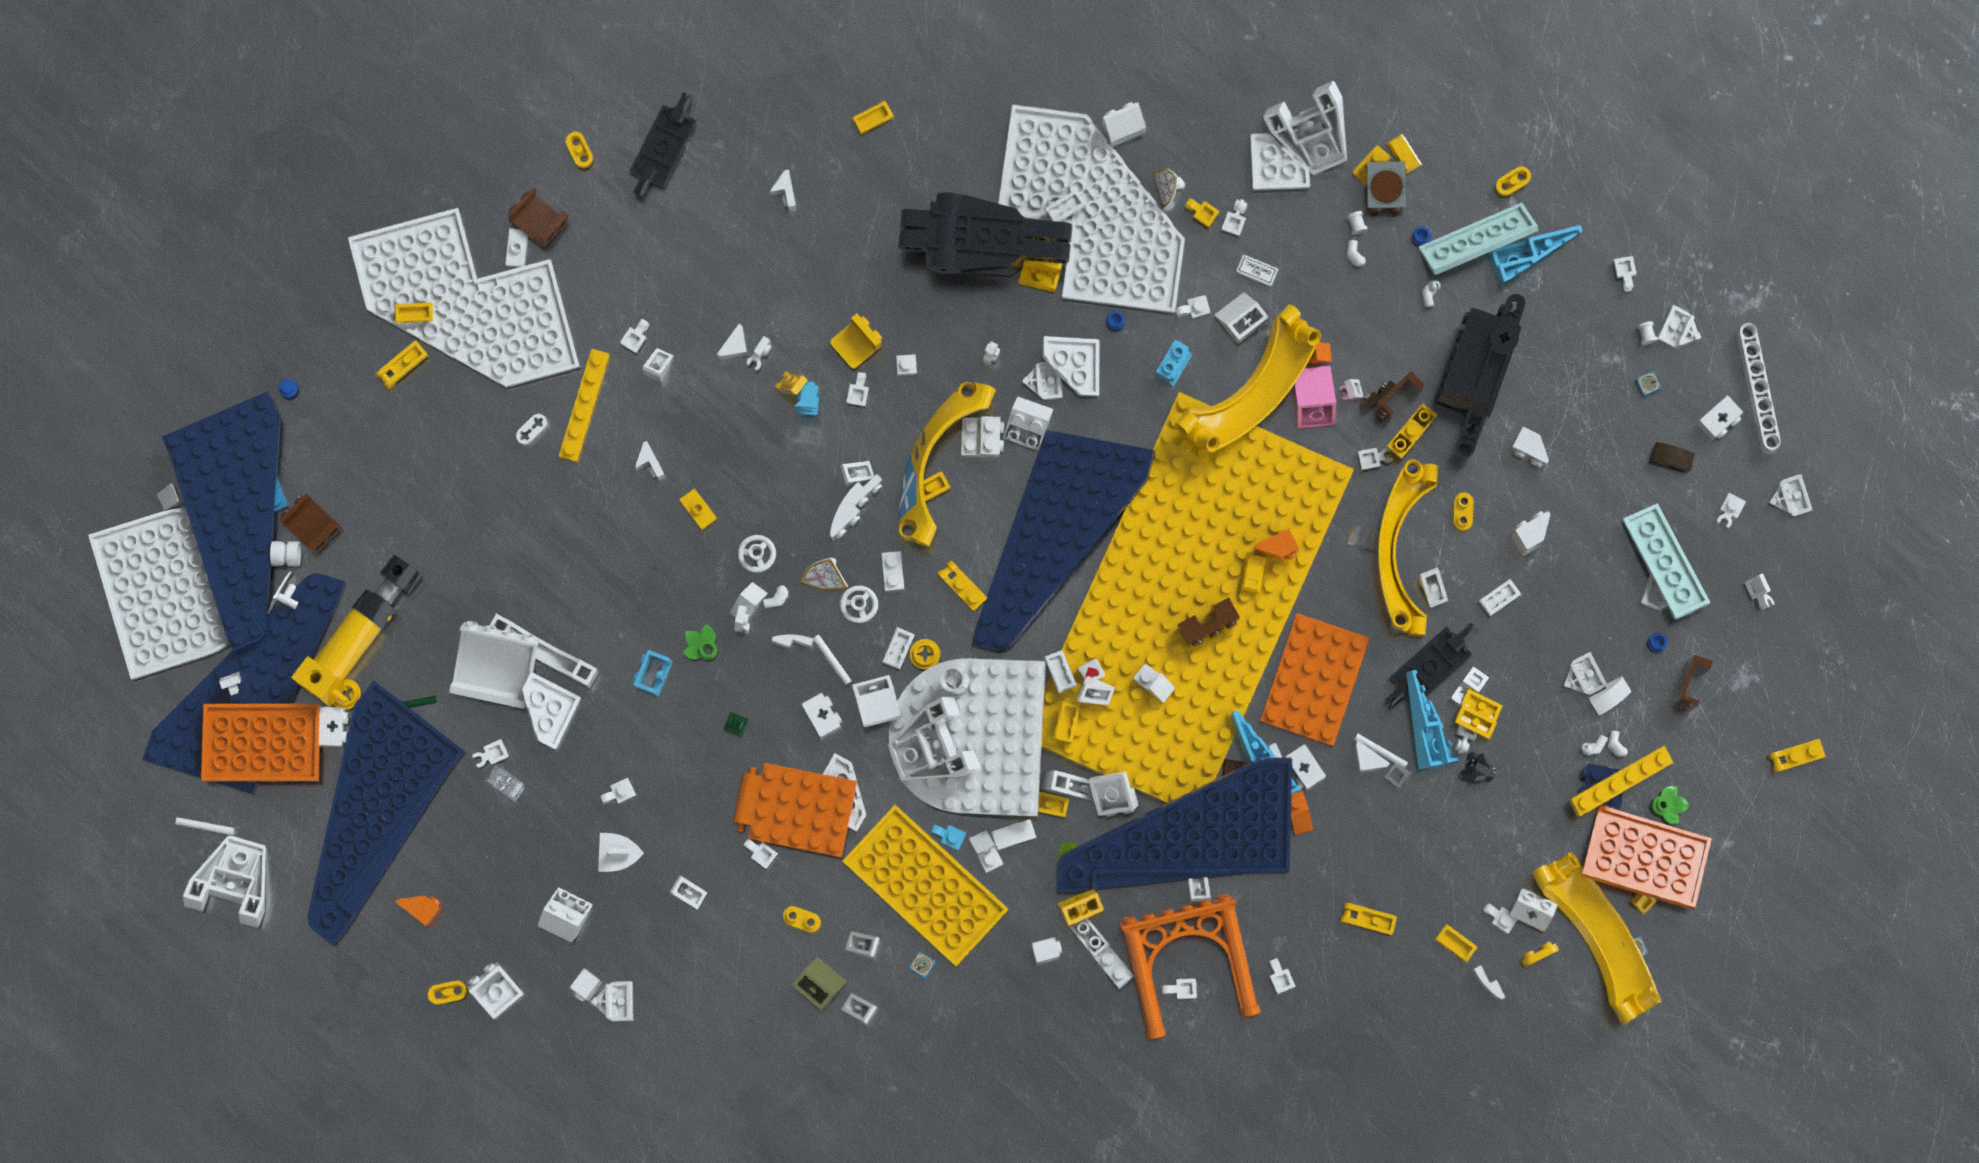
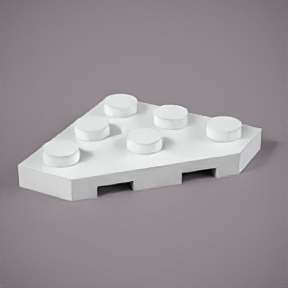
M1270 133L1250 135L1253 191L1310 188L1309 168L1296 159L1287 148L1277 142Z
M1044 336L1042 338V357L1078 396L1098 397L1099 340Z
M528 672L521 687V692L536 739L556 749L581 697L532 672Z
M834 753L823 774L857 781L852 762ZM858 784L848 828L855 832H858L867 816Z

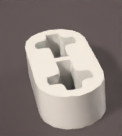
M542 414L533 415L517 431L516 438L521 445H530L546 430L548 423L545 416ZM536 419H537L538 421H540V420L542 419V420H543V421H542L543 426H542V427L537 426V427L533 430L532 428L536 425L534 421H535ZM531 430V432L528 435L529 440H521V434H527Z

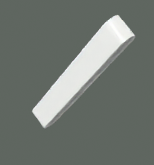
M1746 323L1738 330L1737 340L1760 447L1763 452L1771 454L1780 446V436L1757 329L1753 324ZM1743 330H1749L1751 337H1745ZM1752 348L1755 351V355H1749L1746 349ZM1751 366L1757 367L1758 370H1759V373H1758V374L1752 373L1751 370H1750V367H1751ZM1754 385H1761L1763 392H1757ZM1758 403H1764L1767 410H1760ZM1762 422H1769L1771 428L1765 429L1762 425ZM1766 440H1772L1775 447H1768Z

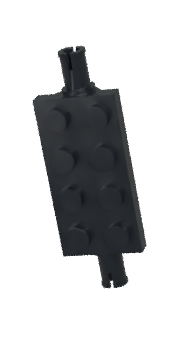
M682 93L676 107L669 108L662 105L630 169V173L640 178L633 190V193L637 196L639 194V197H644L650 183H654L662 188L665 187L697 124V120L689 117L686 112L693 100L691 95L688 94L686 96L687 93Z
M1469 623L1459 634H1454L1446 626L1390 676L1397 689L1385 698L1386 702L1389 703L1395 699L1390 703V706L1394 708L1403 698L1406 697L1410 700L1406 672L1417 670V680L1420 685H1424L1426 689L1424 694L1428 696L1473 655L1467 649L1466 642L1478 633L1477 628L1475 627L1469 632L1474 626L1472 623Z

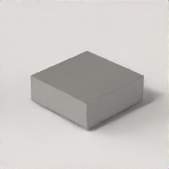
M1396 761L1384 775V778L1399 789L1411 772Z

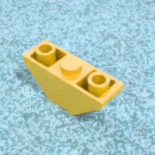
M1422 403L1387 445V448L1402 459L1437 417V414Z

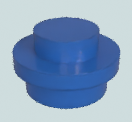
M1417 227L1412 233V239L1417 245H1424L1430 241L1431 232L1426 227Z
M1119 311L1110 312L1106 318L1107 326L1112 330L1121 329L1125 324L1124 315Z
M284 379L280 382L278 390L283 397L291 398L297 393L298 387L294 380Z
M1654 633L1648 639V646L1654 652H1661L1667 646V638L1662 633Z

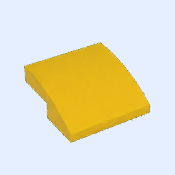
M1024 260L1018 284L1055 293L1062 264Z
M1467 689L1454 723L1490 739L1502 705Z

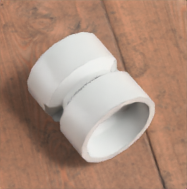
M272 541L270 549L271 565L281 566L286 562L288 566H300V542L289 541L285 545L281 541Z
M948 667L941 672L940 684L950 693L961 694L968 689L969 677L959 668Z

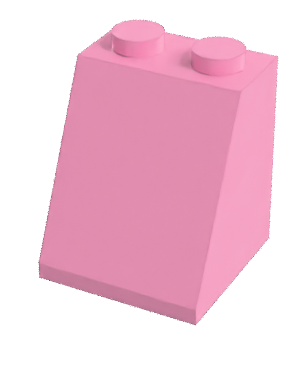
M1331 367L1305 368L1293 386L1297 429L1335 425L1336 398Z

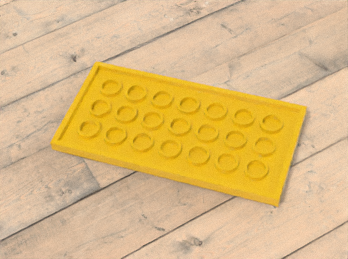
M896 805L886 813L842 861L955 967L959 965L1009 910Z

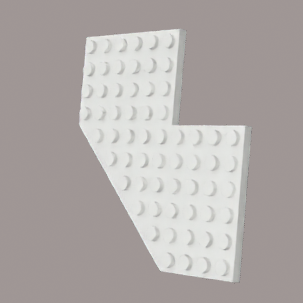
M1012 105L999 204L1016 208L1025 219L1051 221L1044 208L1077 189L1086 203V207L1061 221L1072 224V237L1069 243L1071 245L1070 260L1066 265L1062 299L1175 314L1185 238L1177 231L1167 215L1162 212L1156 201L1140 184L1141 182L1129 170L1119 154L1108 143V140L1092 123L1088 115Z
M458 208L348 237L366 309L369 312L506 388L580 368L551 259L477 279ZM433 302V321L395 323L394 304Z

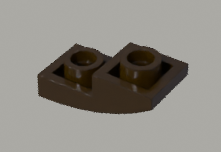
M1389 380L1387 385L1383 383L1378 390L1380 395L1374 391L1370 396L1366 394L1361 401L1363 405L1361 411L1366 412L1376 407L1378 401L1396 384Z
M1656 442L1651 460L1666 467L1673 466L1689 472L1692 469L1695 453L1673 445Z

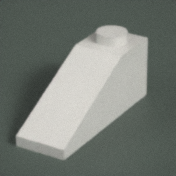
M1056 770L1043 771L1040 790L1094 802L1089 779Z

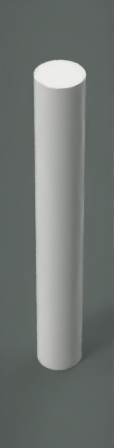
M819 635L814 637V642L846 686L852 682L822 638Z
M1359 734L1354 739V741H1360L1369 749L1393 763L1397 761L1404 768L1408 764L1407 761Z
M176 818L175 824L179 826L227 835L234 834V828Z

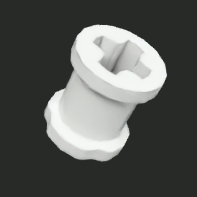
M1362 211L1346 216L1352 227V235L1368 230L1362 219Z
M1652 321L1636 326L1642 337L1641 345L1650 344L1658 340L1654 335L1652 328L1654 324Z

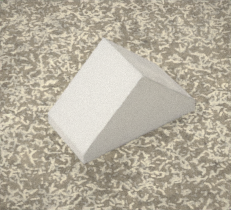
M738 324L717 353L720 360L748 356L742 325Z
M656 348L643 366L644 375L662 383L674 356Z
M869 461L840 465L847 488L853 487L857 482L860 484L869 482L874 477Z
M752 582L739 595L730 614L736 618L739 605L746 606V614H749L750 619L768 593Z
M1087 676L1077 701L1108 705L1115 687Z
M1360 741L1356 743L1355 752L1359 773L1386 769L1389 762Z
M682 876L678 877L670 891L671 895L696 909L699 908L707 894L706 891Z
M1208 877L1188 879L1190 904H1200L1202 901L1211 900Z
M851 931L845 950L874 959L880 940L878 937Z
M851 993L841 1010L867 1025L876 1012L877 1007Z

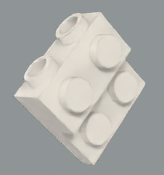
M1000 417L962 418L961 456L999 457L1000 452H1003L1004 441L1000 440V433H1004V422H1000Z
M1126 771L1091 777L1088 780L1098 816L1106 815V817H1112L1120 812L1130 814L1138 806L1134 787L1130 788Z
M497 962L495 964H488L483 969L485 973L480 977L474 976L468 982L469 986L467 987L493 1019L523 995V992Z

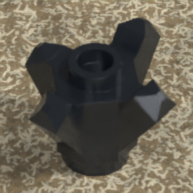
M1470 752L1467 758L1469 760L1466 765L1467 770H1462L1459 777L1462 780L1491 782L1496 774V769L1489 763L1484 753L1477 755L1475 752Z

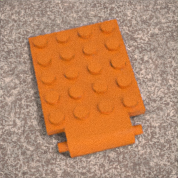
M764 763L762 776L756 775L757 768L752 766L749 768V773H742L732 822L738 823L736 831L744 832L745 825L751 826L748 839L842 858L857 781Z

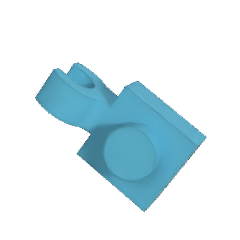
M934 824L931 833L943 838L941 844L959 851L966 832L950 825L945 830Z

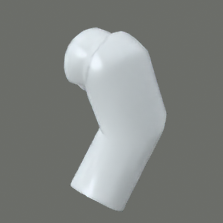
M1349 240L1347 259L1354 266L1362 267L1366 260L1357 252L1358 241Z
M1437 280L1428 282L1422 290L1425 308L1434 306L1432 296L1440 289V283Z
M785 586L777 587V592L773 598L763 599L765 609L783 605L788 597V590Z
M1610 731L1609 750L1618 758L1625 757L1628 751L1618 742L1619 732Z
M1600 734L1595 743H1584L1581 746L1582 753L1587 756L1600 754L1608 738Z

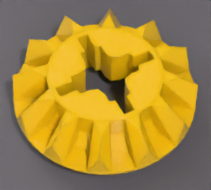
M929 639L918 640L910 649L911 662L917 668L923 670L935 666L940 659L938 645ZM924 647H926L928 653L934 654L928 656L926 662H924L923 656L917 655L923 653Z
M344 679L343 684L346 686L344 690H352L349 694L351 700L348 699L345 704H342L336 699L334 705L349 710L354 707V704L361 697V690L359 685L353 680Z

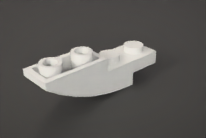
M878 474L864 487L857 482L844 497L831 526L830 538L832 540L840 539L846 533L845 529L849 525L853 526L860 520L859 516L861 514L857 507H863L869 500L867 497L872 493L876 494L882 488L881 484L883 481Z
M1088 918L1076 922L1070 927L1119 990L1135 978Z

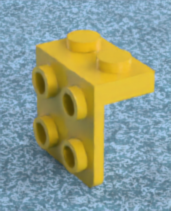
M855 314L851 318L852 322L830 340L831 346L852 369H856L882 347L881 335L876 330L872 331L869 327V321L864 316L860 317L858 314Z

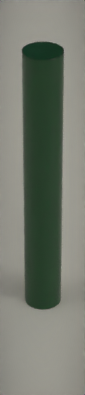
M435 695L403 701L402 703L412 708L437 703V698Z

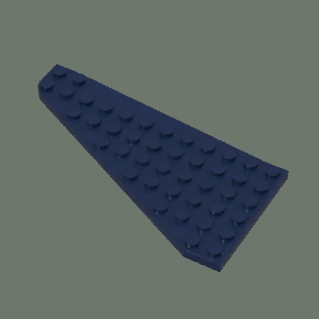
M268 391L162 436L173 465L222 625L234 653L258 643L263 639L267 631L271 574L270 549L273 541L281 419Z
M1046 430L987 599L976 625L972 641L973 647L1004 651L1015 643L1148 482L1155 454L1154 450Z
M319 573L311 574L304 578L296 586L291 596V599L299 602L296 609L280 602L268 614L267 631L263 639L235 653L232 650L152 730L142 760L201 779L203 704H292L300 686L291 677L307 656L311 659L313 658L330 618H332L339 603L346 582ZM239 672L241 682L237 684L239 691L237 694L231 695L228 687L221 688L220 678ZM213 782L252 795L257 785V782Z
M375 681L370 684L354 704L307 916L311 929L332 946L346 932L442 782L465 752Z
M1259 758L1067 851L1059 858L1057 863V892H1083L1101 888L1254 872H1290L1292 758Z

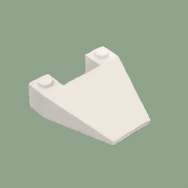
M1334 81L1317 87L1312 96L1318 107L1292 118L1285 102L1268 108L1263 115L1271 133L1302 164L1306 165L1313 175L1347 161L1343 102Z
M942 697L927 704L888 744L901 781L966 776L980 769L974 750L962 751L957 754L946 726V721L960 715L954 697Z
M228 835L189 880L183 895L184 906L203 912L209 895L242 904L239 911L240 923L258 928L265 912L266 846Z

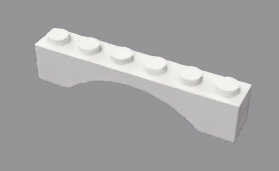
M498 614L495 615L490 626H494L498 630L504 631L508 629L515 631L516 634H531ZM539 639L536 660L590 689L599 673L597 668Z

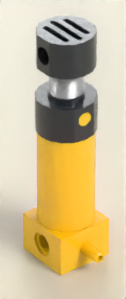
M393 555L380 571V575L385 580L382 581L383 583L380 584L377 590L372 593L365 589L314 659L307 656L291 677L301 688L328 707H331L336 699L342 704L347 702L348 698L342 694L346 688L343 680L381 630L383 631L396 614V611L391 607V603L394 602L401 591L409 595L422 578V575L416 569L396 555Z

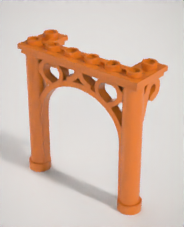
M1222 894L1218 895L1217 899L1213 900V903H1211V900L1200 902V906L1192 907V904L1182 906L1179 911L1173 912V909L1162 911V915L1154 916V913L1143 915V919L1140 920L1129 916L1122 918V922H1118L1120 928L1124 931L1147 1029L1145 1031L1147 1039H1155L1166 1035L1152 980L1153 961L1164 945L1186 935L1206 936L1221 944L1229 958L1241 1016L1247 1017L1261 1013L1259 1004L1256 1003L1234 904L1236 900L1232 896ZM1199 916L1196 921L1198 929L1187 925L1183 919ZM1215 917L1217 919V926L1209 932L1202 929L1201 922L1204 918ZM1176 921L1175 927L1169 931V936H1167L1165 929L1159 926ZM1222 925L1227 944L1215 935ZM1160 930L1162 932V939L1158 944H1152L1146 940V934L1149 931ZM1143 944L1153 948L1148 961L1146 960Z

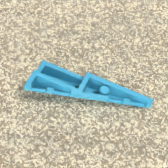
M1581 225L1531 237L1525 241L1505 245L1488 252L1493 272L1503 283L1581 233Z
M1417 670L1406 672L1419 770L1458 762V756H1454L1450 748L1452 745L1451 741L1446 740L1442 729L1444 727L1432 702L1428 701L1424 694L1426 689L1417 680Z
M1240 711L1232 712L1231 716L1247 764L1259 758H1277L1265 742L1253 731L1252 726L1241 716ZM1292 779V793L1301 790L1300 786Z

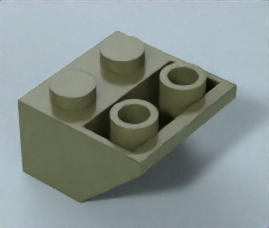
M816 957L793 982L792 987L820 1011H823L847 981L820 958Z

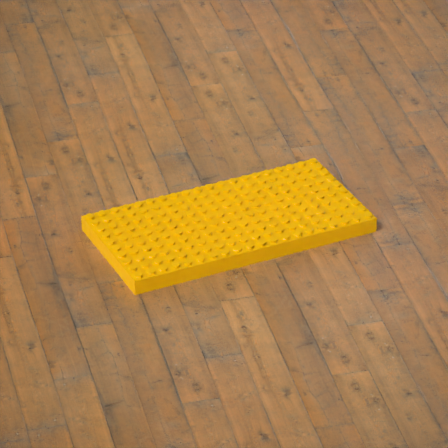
M1181 392L1178 393L1153 448L1155 454L1148 482L1126 507L1062 647L1076 687L1058 693L1051 674L1045 685L1041 744L1042 750L1100 776L1126 771L1130 788L1134 787L1136 792L1162 804H1166L1216 779L1237 732L1231 713L1239 710L1241 716L1244 717L1354 469L1257 426L1232 443L1215 452H1209L1197 446L1194 441L1187 439L1175 427V423L1189 408L1210 407V405ZM1288 528L1299 547V551L1296 553L1297 556L1288 561L1286 558L1278 560L1257 553L1253 549L1254 545ZM1247 553L1266 556L1259 594L1240 590ZM1230 598L1240 617L1239 621H1237L1238 625L1229 630L1227 627L1220 630L1221 634L1214 638L1208 636L1197 647H1193V645L1188 647L1177 625L1194 615L1199 623L1203 625L1212 624L1215 621V616L1211 610L1212 606ZM1095 658L1105 673V676L1098 680L1115 687L1108 705L1077 701L1085 681L1078 668ZM1145 663L1158 674H1163L1175 687L1164 703L1133 680ZM1061 701L1080 705L1072 744L1052 739Z

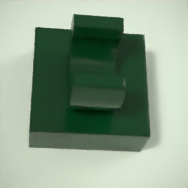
M730 712L723 730L742 737L749 719Z

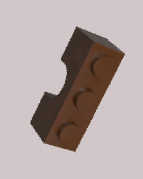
M1230 598L1212 606L1211 610L1215 616V621L1212 624L1203 625L1199 623L1194 615L1177 625L1188 647L1191 645L1197 647L1208 636L1214 638L1221 634L1220 630L1226 627L1229 630L1238 625L1237 621H1239L1240 617Z

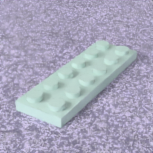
M1520 203L1419 246V251L1434 275H1437L1539 230L1523 203Z
M1658 503L1623 518V523L1674 619L1677 620L1710 605L1704 589Z

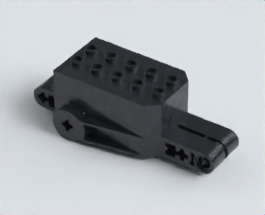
M951 192L937 193L936 202L931 201L930 210H901L900 228L902 230L899 232L898 248L908 251L926 252V269L934 272L947 274L972 272L1012 276L1021 268L1022 260L1060 264L1069 263L1071 245L1068 243L1071 242L1072 237L1071 223L1025 219L1016 208Z
M1512 294L1504 304L1501 303L1497 315L1472 307L1463 316L1461 324L1464 327L1462 330L1459 329L1455 342L1458 344L1456 348L1451 350L1448 359L1451 361V364L1446 366L1442 376L1445 381L1439 385L1436 396L1439 397L1438 402L1466 411L1453 449L1454 455L1460 460L1468 459L1473 454L1486 417L1489 418L1492 414L1514 348L1518 344L1522 328L1519 322L1526 304L1524 297L1520 294ZM1514 301L1517 302V308L1514 310V312H1510V310L1513 307L1512 303ZM1471 424H1474L1475 426L1472 431L1475 433H1472L1470 436L1466 429H1469ZM1460 445L1468 447L1469 451L1467 454L1460 452Z

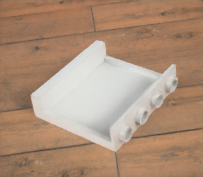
M472 621L464 622L460 627L461 636L454 678L450 685L449 693L524 709L526 705L521 687L528 672L533 673L539 638H535L531 634H516L515 631L508 629L504 631L498 630L490 625L480 626Z

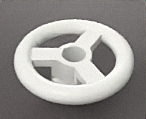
M749 536L742 541L738 548L739 562L750 572H763L770 568L775 561L776 550L774 544L765 536ZM752 541H762L760 545L753 544L749 549H745L746 545ZM768 546L770 550V558L767 561V563L764 564L762 557L764 555V549ZM755 550L760 551L758 556L753 555ZM743 555H748L753 560H756L758 567L749 565Z
M853 586L843 593L840 600V609L847 620L853 623H865L876 614L878 600L875 593L868 587ZM853 592H865L863 596L856 595L852 598V600L847 599L848 596ZM870 597L872 609L866 615L864 608L866 607V600ZM857 601H861L863 604L862 606L857 607L855 603ZM846 606H852L854 610L859 612L861 618L850 615Z

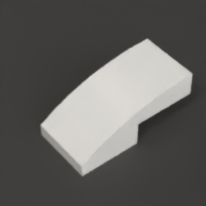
M779 635L772 638L773 644L790 650L793 643L812 648L814 642L813 638L801 635Z
M1473 667L1450 698V701L1460 707L1466 690L1470 689L1479 693L1489 677Z
M1622 676L1607 683L1605 690L1589 698L1599 715L1616 706L1631 693V689Z
M1031 820L1019 822L991 832L996 850L1008 848L1036 838Z
M1482 966L1472 970L1479 983L1489 994L1499 1001L1505 998L1497 980L1489 983Z

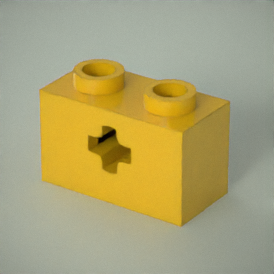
M1094 890L1084 891L1057 903L1062 919L1068 926L1104 911L1099 896Z

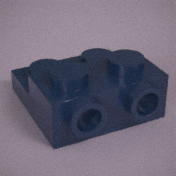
M1587 764L1586 768L1583 767L1581 778L1584 779V787H1580L1579 793L1621 769ZM1623 792L1601 805L1620 809Z

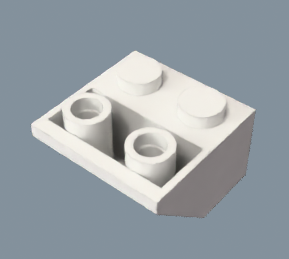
M1131 102L1125 104L1122 107L1123 109L1118 111L1111 110L1105 113L1102 128L1111 147L1146 133V125L1138 102L1135 104Z
M1245 292L1214 315L1237 345L1266 324L1269 318L1260 305Z
M1017 397L1011 410L1003 439L1039 451L1053 409Z
M1541 511L1532 516L1530 522L1523 521L1513 529L1514 533L1511 538L1522 556L1538 548L1543 542L1550 518L1549 511L1544 514Z
M890 675L852 685L864 728L901 718Z
M558 887L544 907L537 926L572 943L580 932L593 904Z

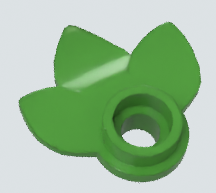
M705 624L701 633L686 631V641L689 647L683 651L684 655L692 660L699 658L712 660L715 658L718 650L715 645L716 634L714 630ZM706 648L712 649L710 654H706L704 650Z
M1677 786L1665 787L1662 789L1660 796L1652 801L1653 812L1657 815H1662L1665 822L1669 824H1678V814L1683 813L1689 807L1688 802L1684 798L1677 796ZM1660 802L1663 803L1664 808L1660 807Z

